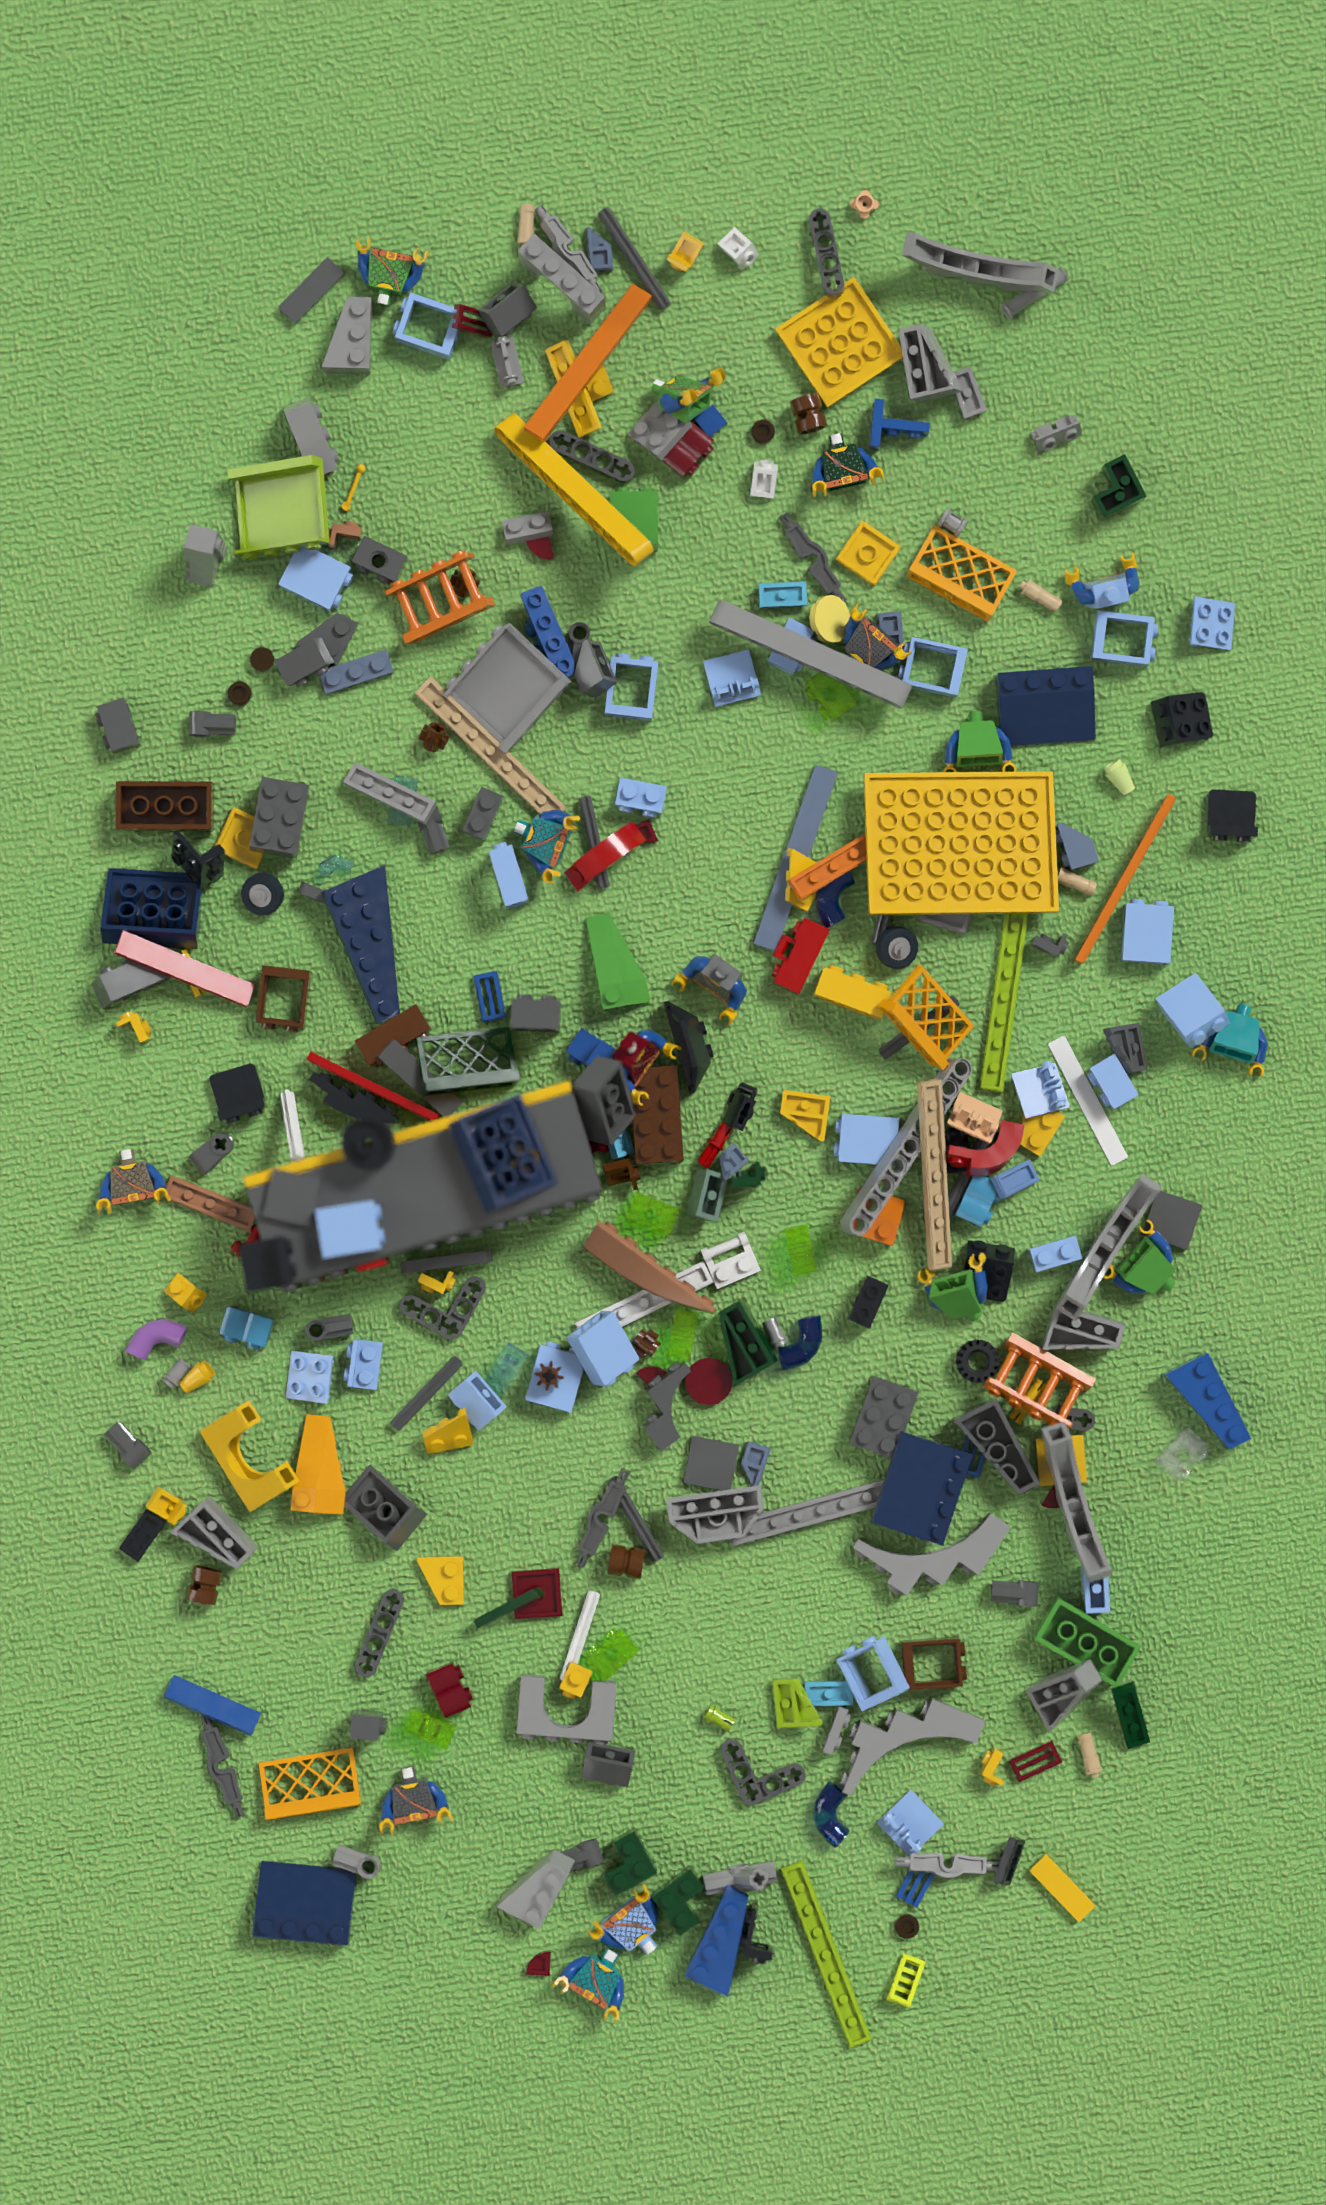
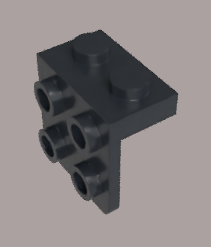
M1204 692L1172 695L1151 701L1160 748L1213 737Z
M1216 789L1209 791L1206 837H1213V841L1222 842L1227 841V838H1237V842L1250 843L1251 839L1258 837V827H1255L1256 793L1253 791Z
M178 830L173 833L171 858L177 866H181L184 869L189 881L196 883L200 889L211 882H217L222 877L224 871V848L218 844L200 856Z
M246 1064L210 1076V1084L219 1110L217 1112L219 1121H226V1124L240 1121L239 1116L249 1114V1117L263 1114L262 1109L268 1108L254 1064Z
M279 1236L239 1246L246 1289L249 1292L295 1283L298 1273L296 1264L291 1263L290 1254H293L291 1239L287 1240L286 1236Z
M968 1240L963 1271L971 1269L974 1273L975 1269L969 1265V1259L974 1254L975 1260L980 1262L979 1255L984 1253L986 1261L982 1265V1271H985L987 1281L986 1300L1004 1302L1007 1298L1014 1267L1015 1248L1003 1244H988L980 1240Z
M752 1903L751 1908L746 1907L744 1925H747L746 1932H741L739 1945L740 1949H743V1955L752 1958V1962L766 1964L767 1961L772 1962L773 1945L752 1941L758 1911L757 1903Z

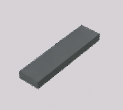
M394 1038L377 1055L442 1116H451L463 1103L454 1093L423 1096L419 1061ZM426 1069L428 1078H436L428 1069Z

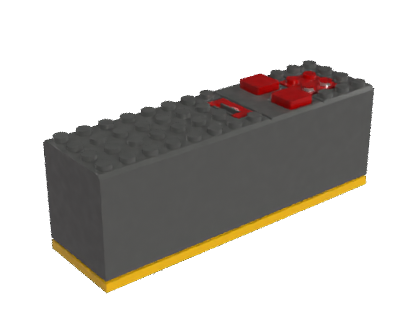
M570 1081L521 1095L558 1183L488 1213L484 1210L448 1123L492 1104L394 1132L396 1139L395 1153L391 1160L380 1169L364 1170L356 1168L347 1161L342 1153V1148L273 1168L322 1179L315 1210L374 1200L375 1205H380L382 1219L378 1220L379 1229H384L386 1243L382 1244V1249L323 1258L316 1211H314L311 1227L265 1217L263 1213L273 1169L243 1177L246 1187H249L247 1192L261 1239L266 1240L286 1236L287 1240L291 1239L293 1254H290L291 1263L296 1264L298 1278H295L294 1284L279 1286L276 1289L282 1288L283 1292L303 1287L302 1282H306V1285L325 1281V1275H329V1278L348 1274V1269L355 1266L357 1272H364L390 1264L389 1256L419 1247H422L423 1251L439 1247V1242L445 1240L446 1244L463 1240V1234L468 1233L469 1237L486 1233L485 1228L490 1226L492 1230L509 1226L507 1221L515 1219V1223L530 1220V1215L537 1212L539 1216L554 1213L553 1208L561 1206L563 1210L577 1206L576 1201L584 1199L586 1203L600 1199L599 1194L603 1193ZM373 1140L365 1141V1147H373Z

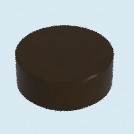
M765 419L756 421L751 429L753 440L759 444L771 442L775 435L774 425Z
M259 647L250 656V662L257 671H268L274 665V655L268 648Z
M234 682L228 689V698L233 704L244 706L251 700L252 690L245 682Z
M912 1914L900 1915L895 1922L896 1932L902 1938H913L919 1931L917 1918Z

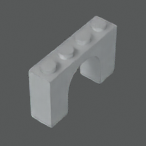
M533 234L518 250L519 263L537 279L542 275L555 285L570 301L572 310L589 326L606 309L605 296L538 236Z
M522 1674L517 1734H522L521 1738L536 1739V1735L545 1736V1740L559 1741L560 1737L569 1738V1742L583 1743L584 1739H591L597 1744L606 1745L607 1741H612L617 1681L593 1679L591 1707L587 1716L576 1724L562 1725L553 1721L545 1711V1676Z

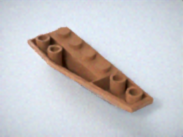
M601 1221L596 1224L583 1247L602 1263L626 1280L662 1299L709 1314L716 1312V1308L713 1307L715 1303L704 1294L700 1297L694 1292L696 1288L685 1280L682 1283L675 1278L677 1274L666 1266L662 1268L656 1263L657 1260L647 1252L644 1254L637 1249V1243L627 1235L624 1238L618 1235V1229L608 1221L605 1224Z

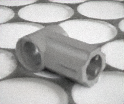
M339 1844L332 1865L369 1879L379 1873L381 1860L376 1855H368ZM370 1860L375 1864L374 1872H367L364 1869L365 1861Z

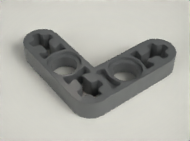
M470 1277L462 1287L448 1314L414 1295H407L401 1299L399 1304L400 1310L404 1315L445 1338L456 1339L462 1334L485 1293L486 1284L481 1277ZM477 1280L480 1282L479 1286L482 1290L474 1293L472 1297L477 1298V1300L473 1303L472 1300L462 1297L464 1292L468 1295L471 1291V1287L468 1286L469 1283H475ZM414 1299V1305L418 1308H421L422 1304L426 1305V1308L421 1312L420 1319L415 1317L418 1314L417 1311H406L405 1301ZM461 1301H467L470 1304V1312L466 1315H462L457 1311V1304ZM429 1310H433L438 1314V1320L434 1324H429L424 1319L425 1313ZM442 1316L447 1317L444 1321L445 1323L451 1325L455 1322L457 1324L456 1328L459 1330L457 1334H447L448 1329L444 1326H441V1330L436 1328L441 1323Z
M733 1738L727 1739L721 1746L722 1756L740 1797L748 1805L757 1804L800 1785L805 1779V1770L799 1763H790L756 1778L744 1749L738 1740ZM730 1743L733 1746H738L739 1749L736 1750L738 1759L741 1756L744 1758V1760L736 1761L733 1765L729 1763V1761H734L731 1753L726 1754L725 1752L728 1749L727 1745ZM744 1765L748 1768V1775L745 1778H738L735 1775L734 1771L737 1766ZM792 1768L802 1772L799 1774L798 1780H795L793 1777L787 1779L788 1785L784 1786L783 1779L779 1775L781 1772H784V1777L790 1775V1769ZM771 1777H775L780 1781V1786L776 1790H769L766 1787V1781ZM751 1778L754 1781L749 1782L751 1789L758 1791L753 1800L750 1797L744 1796L747 1793L745 1784L742 1787L739 1786V1783H745Z

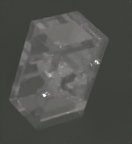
M1185 1426L1154 1459V1462L1174 1481L1177 1482L1179 1479L1183 1481L1192 1472L1190 1467L1195 1462L1200 1463L1207 1456L1208 1452L1206 1450L1209 1446L1189 1427ZM1180 1450L1183 1452L1188 1451L1186 1453L1188 1457L1186 1461L1183 1459L1178 1460L1180 1458L1178 1454Z

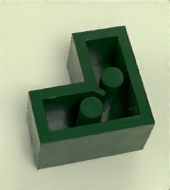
M1125 454L1103 465L1101 470L1110 488L1093 496L1091 500L1101 522L1144 501L1146 498V494Z
M635 1827L614 1838L613 1843L623 1861L605 1870L604 1877L614 1895L617 1896L657 1874V1868Z
M691 1865L652 1892V1899L679 1936L699 1923L698 1915L687 1901L704 1889V1883Z

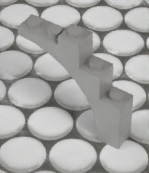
M907 232L903 245L902 256L923 266L922 270L936 277H959L971 284H993L1010 292L1054 293L1059 269L1046 262L1011 260L973 253L941 244L915 232Z
M1143 1174L1139 1176L1127 1194L1121 1198L1112 1210L1104 1228L1094 1239L1085 1258L1072 1274L1055 1307L1057 1310L1076 1321L1086 1308L1123 1243L1161 1190V1185Z
M1065 1422L1042 1428L1046 1465L1054 1481L1056 1499L1065 1519L1066 1534L1074 1553L1076 1552L1089 1583L1112 1576L1110 1565L1089 1511L1076 1463L1073 1441Z
M989 1512L982 1522L963 1539L948 1547L932 1552L918 1554L894 1553L873 1547L858 1538L852 1547L856 1549L855 1555L864 1561L867 1558L874 1561L875 1565L873 1567L883 1574H886L887 1571L890 1572L886 1579L887 1583L890 1584L888 1589L899 1596L901 1593L908 1595L923 1572L926 1574L924 1578L936 1586L938 1582L943 1585L958 1562L962 1563L960 1568L968 1574L972 1575L975 1572L979 1575L1011 1527Z
M931 1697L929 1702L925 1701L921 1708L920 1714L923 1715L922 1719L895 1708L894 1713L889 1712L884 1724L888 1726L887 1730L860 1719L858 1724H853L849 1733V1737L852 1738L851 1743L859 1748L858 1750L853 1749L849 1758V1763H852L849 1772L844 1771L840 1780V1785L843 1786L842 1792L852 1796L858 1782L871 1765L885 1753L904 1743L920 1738L937 1736L960 1738L977 1743L985 1724L984 1718Z

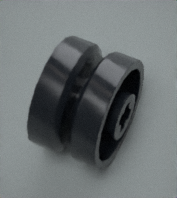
M369 1116L357 1118L349 1123L343 1131L341 1138L342 1153L347 1161L356 1168L364 1170L380 1169L391 1160L395 1153V1134L390 1126L381 1119ZM367 1139L373 1140V1147L366 1148L365 1141Z

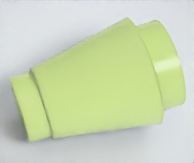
M1120 758L1104 767L1105 776L1123 795L1135 789L1125 762L1122 763Z

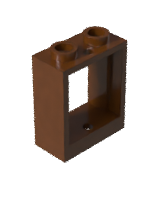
M262 965L256 1022L261 1023V1028L275 1029V1026L279 1025L285 1026V1031L299 1032V1028H305L311 971ZM269 977L303 980L299 1021L265 1017Z
M958 1636L901 1640L903 1675L910 1687L907 1690L963 1687V1680H967L966 1666L961 1664V1657L965 1656L964 1642H960ZM953 1644L955 1679L915 1681L912 1647Z

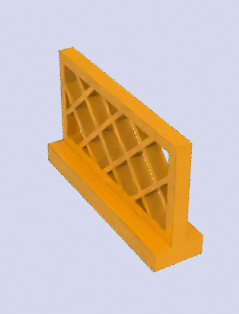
M934 525L908 570L906 577L989 622L1017 570ZM935 533L945 539L946 546L934 549L932 538ZM961 547L965 549L967 557L955 560L952 548ZM948 550L951 561L939 564L936 553ZM932 554L935 566L926 567L919 563L922 556ZM979 558L985 560L988 569L976 572L973 560ZM968 561L972 573L960 576L957 564ZM953 565L956 577L947 579L943 576L941 568ZM1003 570L1010 575L1006 581L996 583L993 572ZM989 573L992 585L981 587L977 576ZM973 577L977 588L972 590L965 589L962 580ZM994 588L997 597L994 604L984 599L982 591Z
M919 964L889 1000L883 998L878 1004V1007L931 1066L941 1070L948 1066L949 1062L946 1059L974 1027L972 1022L932 976ZM921 974L923 976V987L915 988V981ZM929 991L937 992L936 1002L928 1003ZM915 992H923L922 1004H914ZM909 993L908 1005L902 1006L898 1002L904 994ZM942 1006L950 1007L949 1017L941 1018ZM929 1007H936L935 1019H927ZM922 1008L921 1020L915 1021L913 1019L914 1009ZM961 1020L965 1025L959 1032L954 1033L955 1021ZM941 1022H949L948 1034H940ZM935 1023L934 1035L928 1036L927 1024ZM948 1038L947 1047L942 1052L940 1050V1039Z
M353 1747L259 1763L265 1819L268 1821L362 1805ZM349 1753L350 1764L343 1771L334 1762L339 1755ZM334 1756L331 1761L326 1757ZM322 1758L329 1763L321 1775L310 1768L315 1759ZM310 1760V1762L308 1763V1765H306V1764H305L304 1762H302V1761ZM293 1762H299L305 1767L297 1779L287 1772V1769ZM281 1764H287L284 1769L279 1766ZM276 1766L282 1771L274 1783L266 1778L265 1767ZM331 1766L343 1773L335 1785L324 1778V1775ZM350 1768L352 1772V1777L349 1774H347ZM307 1770H310L319 1777L311 1789L300 1781ZM284 1773L295 1780L288 1792H285L276 1785ZM344 1776L353 1781L354 1791L344 1793L337 1788ZM321 1780L332 1787L327 1796H319L314 1792V1789ZM267 1782L271 1784L269 1790L267 1787ZM298 1783L309 1791L303 1800H296L290 1795ZM275 1787L285 1796L280 1803L270 1805L269 1794ZM335 1789L340 1792L339 1794L331 1795ZM311 1793L316 1796L315 1798L308 1799ZM288 1797H289L291 1800H293V1801H291V1802H285V1800H286Z

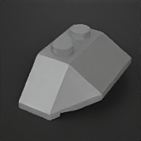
M761 1485L666 1499L669 1523L697 1544L745 1537L764 1510Z

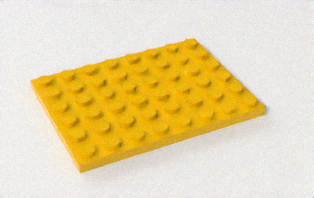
M1053 771L864 773L869 915L1036 914L1059 912Z

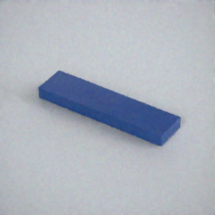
M176 1675L173 1676L164 1695V1699L248 1736H252L261 1716V1713Z

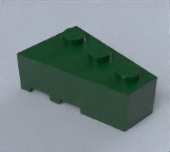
M743 1298L719 1312L733 1386L778 1361Z

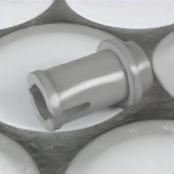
M776 1317L762 1323L771 1340L770 1345H773L774 1349L787 1344L786 1338L788 1337L787 1335L784 1336Z
M179 1358L167 1375L164 1373L165 1377L162 1381L174 1389L175 1386H179V1381L191 1366Z

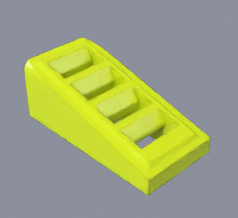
M903 1953L886 2000L905 2008H910L926 1961ZM905 1962L918 1967V1970L914 1971L904 1967ZM902 1972L915 1976L914 1980L901 1976ZM900 1981L910 1985V1990L898 1986V1982ZM895 1991L908 1995L907 1999L894 1995Z

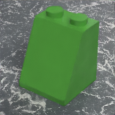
M621 487L615 488V491H610V504L650 541L654 552H658L657 491H653V488L650 487L638 488V491H629V488ZM610 545V552H617V551Z

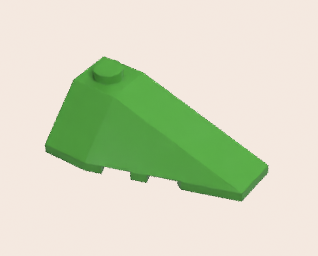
M610 914L586 917L603 1011L649 1003L646 978Z

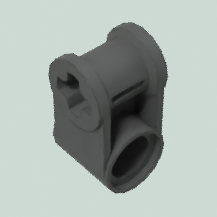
M216 1134L197 1148L188 1158L205 1175L233 1150L234 1140L229 1134ZM218 1139H226V1149H219L217 1147L220 1144Z

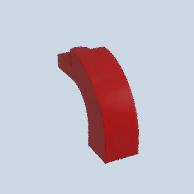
M630 822L584 854L564 874L575 889L580 891L610 866L632 853L646 839L635 824Z
M1001 1120L995 1134L994 1144L984 1150H972L949 1145L946 1151V1163H950L951 1166L957 1168L967 1167L966 1176L980 1177L993 1174L1005 1167L1014 1156L1022 1141L1024 1125Z

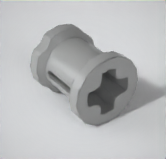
M948 507L937 526H944L958 537L968 519L957 516Z

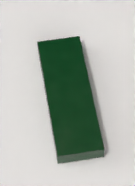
M542 1587L534 1588L474 1619L476 1627L486 1626L544 1596Z
M1134 1682L1111 1688L1127 1749L1150 1743Z

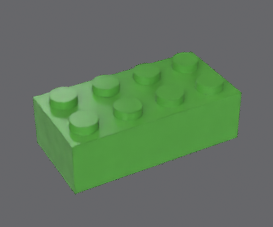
M1058 1596L1054 1598L1032 1636L1036 1641L1075 1664L1091 1660L1100 1678L1114 1687L1119 1686L1141 1649V1646Z

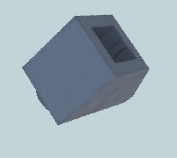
M1063 823L1055 826L1057 845L1061 844L1064 852L1060 854L1064 867H1068L1069 871H1073L1099 862L1092 838Z

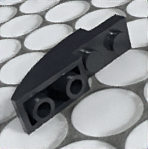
M322 1071L319 1075L313 1072L309 1078L312 1083L328 1093L323 1102L344 1114L355 1118L374 1117L381 1119L386 1124H396L399 1120L394 1117L397 1112L387 1105L383 1108L375 1103L377 1098L367 1091L364 1094L358 1092L354 1099L350 1097L352 1095L351 1091L342 1085L339 1088L331 1084L333 1079Z

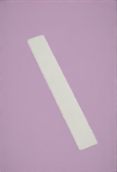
M1062 1036L1050 1042L1048 1046L1110 1164L1114 1165L1126 1159L1128 1156L1066 1037Z

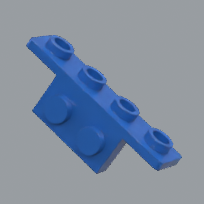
M538 586L521 593L520 597L529 616L524 625L527 636L529 638L532 637L535 647L566 677L573 676L576 664L543 587Z

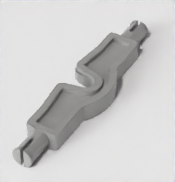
M544 205L538 206L535 212L542 220L540 226L551 240L554 252L601 293L603 289L595 280L598 275L590 265L584 252L567 249L573 243L571 234L561 224L556 215L550 216Z
M941 1853L910 1854L908 1857H894V1861H896L894 1867H908V1870L912 1872H931L937 1877L946 1879L954 1878L961 1874L983 1875L986 1871L998 1870V1867L992 1866H999L998 1862L986 1861V1857L962 1854L952 1855L950 1868L944 1866Z

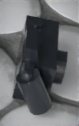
M741 1082L736 1092L732 1091L726 1104L729 1108L722 1123L743 1131L747 1121L751 1119L754 1113L753 1107L756 1103L754 1099L757 1094V1088ZM743 1092L747 1095H750V1098L740 1093Z

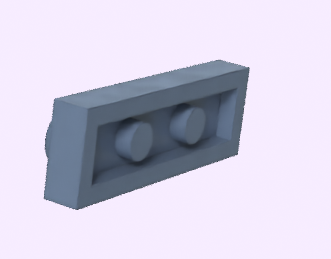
M383 650L328 668L329 671L320 675L325 693L328 695L393 674L394 671L387 650Z

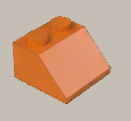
M891 1196L866 1234L858 1236L893 1246L905 1200ZM867 1200L865 1203V1207L867 1210L870 1208L869 1200ZM856 1219L852 1223L854 1230L857 1228Z

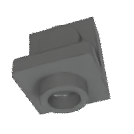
M1063 933L1057 945L1053 943L1054 939L1047 935L1041 934L1040 937L1036 935L1030 946L1056 958L1059 953L1062 955L1065 953L1069 944L1066 941L1068 935Z

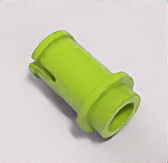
M710 1705L703 1717L707 1719V1723L711 1721L727 1732L732 1728L730 1724H734L736 1720L734 1717L718 1710L716 1705L714 1707Z

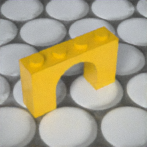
M250 1400L199 1431L249 1512L300 1482L287 1461L270 1472H259L251 1468L244 1460L240 1450L241 1436L247 1429L261 1421Z

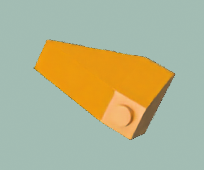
M306 1415L295 1473L300 1482L293 1485L290 1510L344 1514L346 1487L345 1482L343 1483L341 1463L338 1459L337 1444L330 1416Z

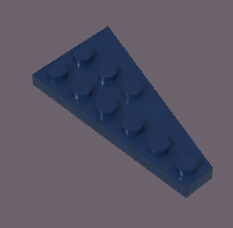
M385 865L321 892L376 1024L400 1014Z

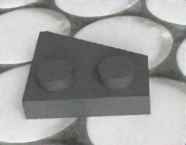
M336 613L299 640L296 646L300 647L312 639L322 638L334 661L333 665L336 666L339 664L359 624Z
M1139 1023L1103 1029V1033L1126 1073L1148 1070Z

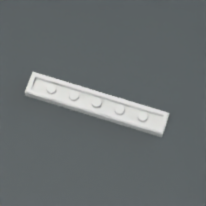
M704 1261L677 1273L675 1276L682 1283L685 1280L695 1287L694 1292L713 1283ZM642 1290L601 1311H613L623 1327L672 1302ZM599 1312L576 1322L577 1329Z

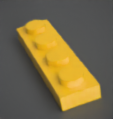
M564 340L545 349L557 382L575 360L569 340ZM585 387L568 410L579 438H584L602 429L587 387Z

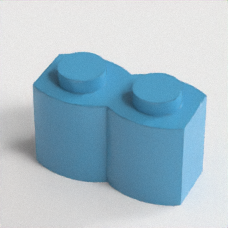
M986 1176L972 1177L954 1216L978 1227H982L983 1223L987 1225L993 1214L990 1211V1207L993 1202L998 1203L1000 1199L992 1180Z
M227 1306L219 1334L224 1335L223 1339L226 1341L237 1343L238 1340L247 1342V1347L260 1350L261 1346L267 1347L275 1319L237 1307Z

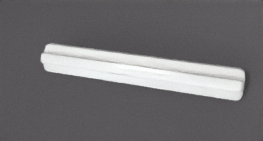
M286 1089L285 1092L280 1094L290 1159L297 1162L304 1159L305 1155L294 1092Z
M589 1590L560 1680H563L571 1661L576 1664L579 1662L599 1601L600 1594L598 1592Z

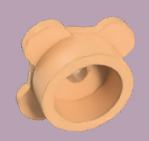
M863 190L856 199L851 201L850 206L860 213L859 216L866 219L872 210L878 209L879 202L874 200L869 191Z

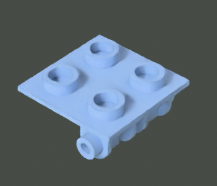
M1195 596L1194 603H1191V606H1193L1192 617H1190L1192 624L1189 625L1191 632L1190 638H1188L1190 646H1206L1231 650L1235 603Z
M749 649L703 661L715 707L761 695Z
M1051 1061L1042 1063L1041 1067L1011 1074L1025 1119L1070 1107L1055 1063L1052 1064Z
M291 1351L286 1398L328 1404L330 1384H332L331 1377H333L331 1374L332 1364L334 1363L333 1355Z
M912 1790L901 1798L877 1822L908 1856L918 1853L922 1849V1845L944 1825Z

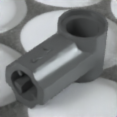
M583 622L574 623L569 630L568 648L576 665L583 641L586 639L590 640L591 636L588 625ZM577 627H583L587 631L586 637L582 640H578L573 636V632Z
M190 711L189 736L236 735V715L211 714L208 711Z
M436 806L426 825L417 821L420 831H423L430 855L449 849V843L442 827L443 821L438 806Z
M350 1314L312 1320L306 1326V1335L313 1341L354 1334ZM315 1323L320 1324L323 1327V1334L320 1337H313L310 1334L311 1325Z
M120 1421L115 1423L104 1434L121 1453L122 1459L134 1470L152 1454L150 1449L139 1438L136 1439Z
M992 1580L991 1601L1037 1607L1039 1582Z
M597 1838L583 1841L577 1844L576 1847L560 1852L575 1860L571 1871L581 1867H593L604 1862Z

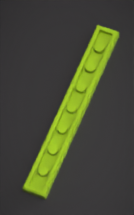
M1004 914L979 1089L1003 1092L1029 914Z
M803 1860L780 1868L849 2047L852 2048L872 2040Z

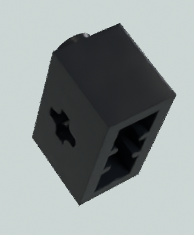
M866 1275L847 1319L870 1329L889 1285Z

